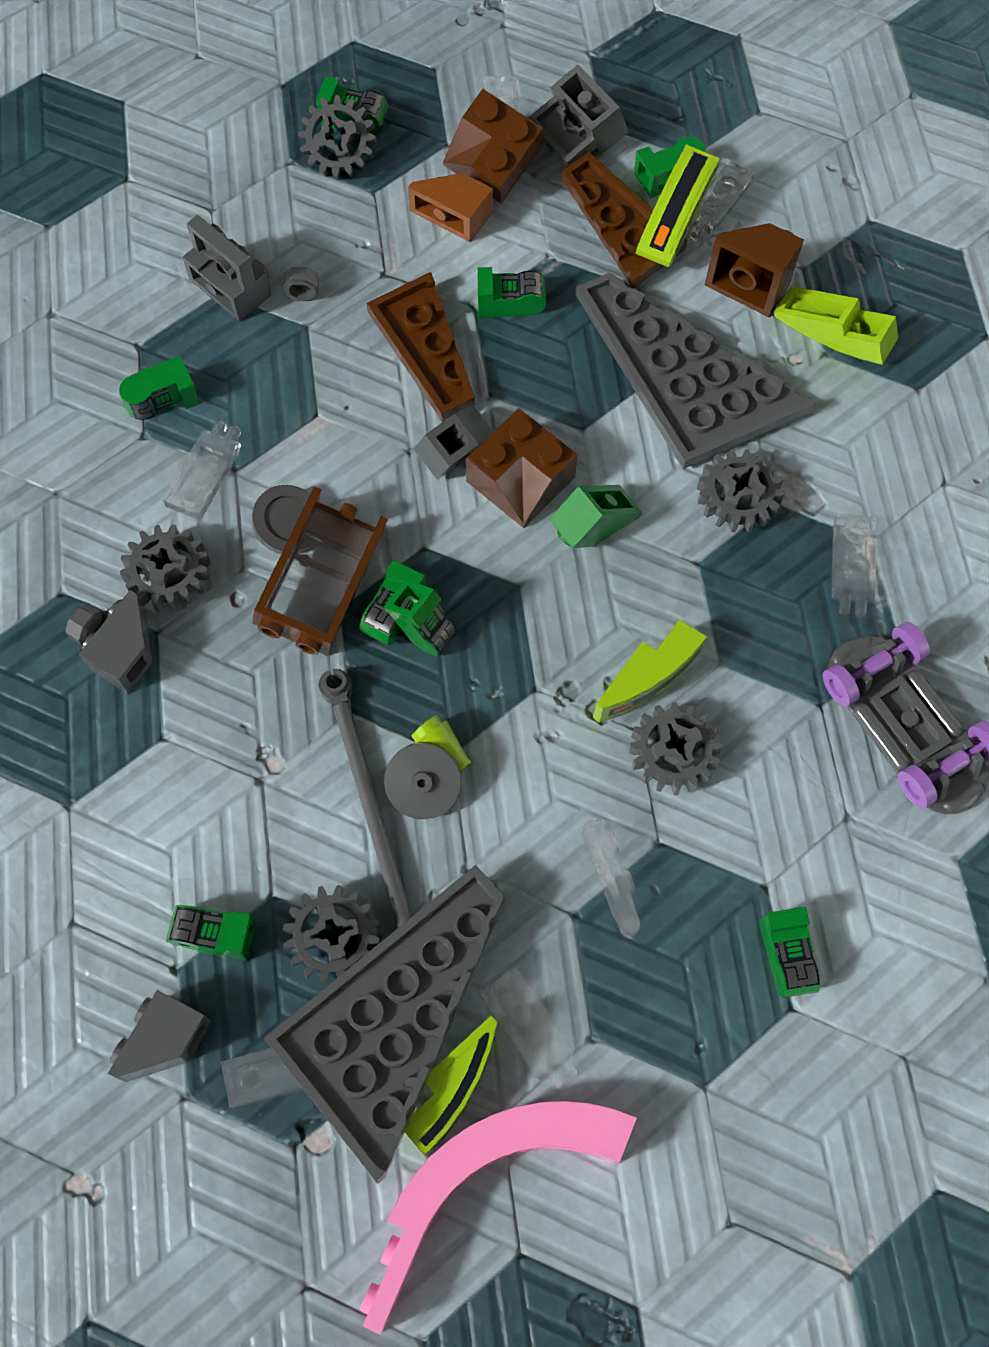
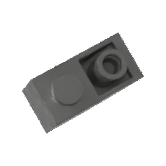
M473 405L454 413L425 434L414 450L438 480L466 460V457L494 431Z
M131 590L122 600L120 599L112 605L106 621L98 631L92 632L86 638L82 651L79 653L89 670L127 694L130 693L153 663L146 611L137 594Z
M157 990L152 998L147 997L137 1010L134 1018L137 1025L129 1038H123L115 1047L110 1057V1063L113 1065L108 1074L124 1082H129L188 1063L212 1021L198 1011Z

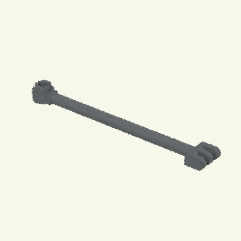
M333 669L334 677L340 679L342 684L338 688H330L327 685L332 678L327 670L320 677L318 686L322 698L333 706L395 921L399 928L412 917V913L348 701L353 690L351 679L345 671Z

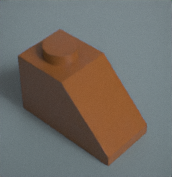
M464 173L415 181L408 186L411 212L468 242L472 241L493 213V188L483 181L473 179Z

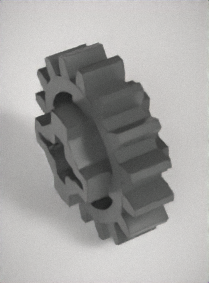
M336 95L334 104L329 105L323 97L321 98L322 108L318 110L310 105L308 108L312 114L311 119L302 117L300 120L307 128L306 131L298 132L299 139L307 142L300 147L303 155H311L307 162L312 168L320 164L319 172L322 176L325 177L329 170H332L335 179H340L341 171L346 170L351 178L354 176V166L357 165L362 170L366 168L362 160L364 156L368 158H373L374 156L373 151L368 145L377 143V138L368 132L373 130L375 126L372 120L363 121L367 116V111L364 107L355 111L356 103L353 99L350 98L346 105H343L340 96ZM336 115L348 116L355 122L352 120L348 122L342 121ZM324 120L320 133L315 134L317 127ZM333 125L342 135V151L333 141ZM360 141L358 149L351 156L354 143ZM320 154H333L338 157L339 161L328 160Z
M733 449L728 451L725 460L720 455H715L712 465L705 464L702 477L699 478L697 490L700 491L697 500L698 504H707L704 512L705 517L715 514L718 517L716 526L720 527L725 522L730 523L731 532H736L738 525H744L747 532H752L755 522L765 527L769 516H776L780 507L779 504H781L784 496V491L780 490L783 477H773L776 465L771 464L765 467L763 465L764 455H759L755 460L751 459L748 449H745L742 457H737Z
M173 524L168 532L164 533L159 525L154 527V535L149 536L144 531L139 532L142 541L139 544L129 541L127 544L132 554L121 555V561L125 568L120 571V575L124 582L127 583L125 586L128 592L131 590L136 593L143 606L151 600L156 611H160L163 603H169L172 610H177V601L183 599L187 604H191L190 593L192 591L203 593L204 589L200 580L210 579L206 566L211 563L207 552H204L205 548L200 539L194 540L189 529L180 535L176 525ZM180 549L188 553L191 560H187L186 555H181ZM140 574H143L146 579L151 581V586L141 580Z
M672 702L669 712H665L660 705H657L653 712L654 718L644 713L639 722L642 728H633L631 737L635 742L630 743L629 754L639 756L634 759L632 768L633 770L644 768L645 773L642 782L645 784L655 779L658 781L656 785V791L661 792L665 785H671L673 795H678L681 786L686 785L687 789L692 793L698 786L697 779L706 784L712 776L709 770H716L720 763V760L714 755L720 753L722 743L712 741L719 730L717 727L708 729L705 727L709 717L707 714L701 715L698 719L694 717V706L692 705L688 706L685 713L679 712L677 702ZM656 730L658 742L648 749V738ZM670 743H672L673 749L667 748ZM682 747V753L679 754L676 748ZM702 748V760L695 767L693 764L695 761L693 754H696Z
M337 885L333 895H327L324 887L320 886L318 887L316 899L312 900L306 893L301 896L304 905L302 910L292 906L289 909V914L296 921L295 923L283 925L284 932L293 934V939L284 942L283 947L284 950L295 949L297 954L293 956L290 963L292 966L303 962L306 965L303 975L305 978L312 975L315 970L320 972V983L325 984L329 974L335 973L336 978H338L345 970L369 952L366 949L367 945H378L380 938L369 933V930L378 926V919L367 920L365 915L372 906L370 903L359 907L356 904L358 892L354 891L347 899L342 897V886ZM334 906L348 910L355 918L350 920L344 919L335 913ZM314 910H317L318 921L314 928L301 933L302 925L307 916ZM326 924H332L334 930L345 931L344 934L338 937L337 945L330 946L328 939L320 940V938H317L318 935L324 933ZM361 936L357 951L346 960L344 951L346 943L350 939ZM317 949L327 955L329 964L314 960L306 950Z

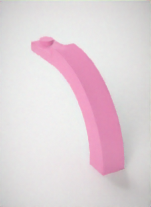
M568 1101L540 1102L514 1107L493 1114L469 1126L447 1141L414 1174L399 1196L387 1219L388 1222L403 1228L404 1231L401 1238L395 1235L391 1236L380 1262L388 1266L380 1285L372 1282L360 1308L361 1312L367 1314L363 1327L380 1335L384 1332L421 1242L433 1218L450 1195L469 1177L500 1159L533 1150L558 1149L575 1151L617 1165L620 1163L637 1118L615 1109L590 1103Z

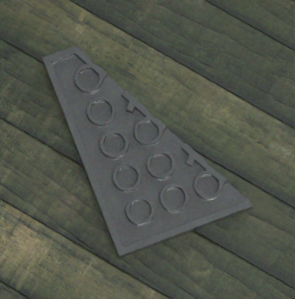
M611 273L576 287L578 300L683 469L813 412L816 403L812 397L808 396L805 399L784 386L786 381L766 373L763 367L739 352L732 354L714 343L715 337L705 331L697 330L692 323L668 308L665 311L659 309L645 300V294L637 289L627 287L624 281Z
M476 865L264 1037L266 1043L377 1184L385 1179L505 903L504 895Z

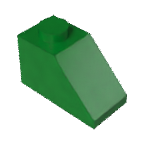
M620 485L578 486L549 520L558 530L557 534L562 542L574 549L594 547L638 519L643 513Z

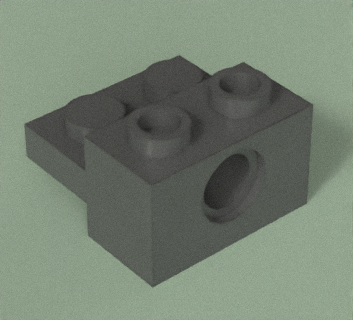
M578 64L550 87L553 97L528 117L543 128L542 141L566 167L587 152L592 153L596 150L602 155L628 133L620 107Z
M197 214L186 223L193 248L183 256L189 280L240 322L271 296L268 281L269 273L260 261L252 259L249 252L243 246L238 245L233 239H227L219 226L214 223L210 225Z

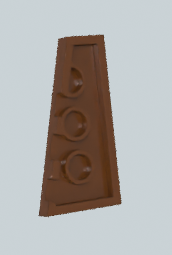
M587 152L562 170L563 183L633 289L664 266L636 254V249L654 209L590 152ZM686 238L676 256L686 249L688 241Z
M431 272L367 303L369 315L442 422L454 413L470 406H475V396L463 361L459 357L451 327L449 328L446 320L441 298L438 297Z

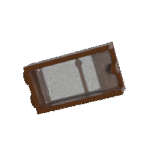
M314 486L254 609L252 624L257 625L261 633L271 638L279 639L282 636L296 642V647L311 655L321 653L328 656L383 536L388 519L381 516L376 527L355 519L357 514L355 506L343 503L340 511L319 502L322 489Z

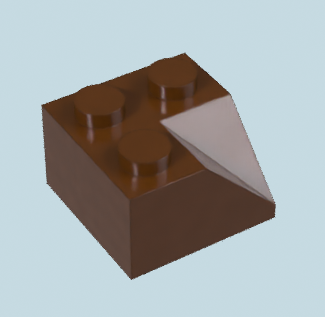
M482 88L461 118L443 160V165L456 174L464 173L473 179L483 181L493 188V199L502 204L541 149L543 128Z
M771 223L719 233L714 241L704 285L770 317L790 285L804 239Z
M518 408L466 457V482L524 528L575 478L578 454Z

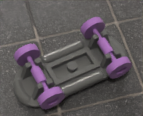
M904 622L893 629V641L892 639L886 640L874 636H862L842 643L833 652L829 659L828 669L823 672L825 687L838 704L849 709L898 774L899 784L907 798L921 809L928 808L931 811L945 815L959 814L970 809L980 800L986 789L988 778L986 761L989 762V722L981 720L970 727L967 733L948 706L914 665L927 658L930 653L928 642L920 629L910 622Z

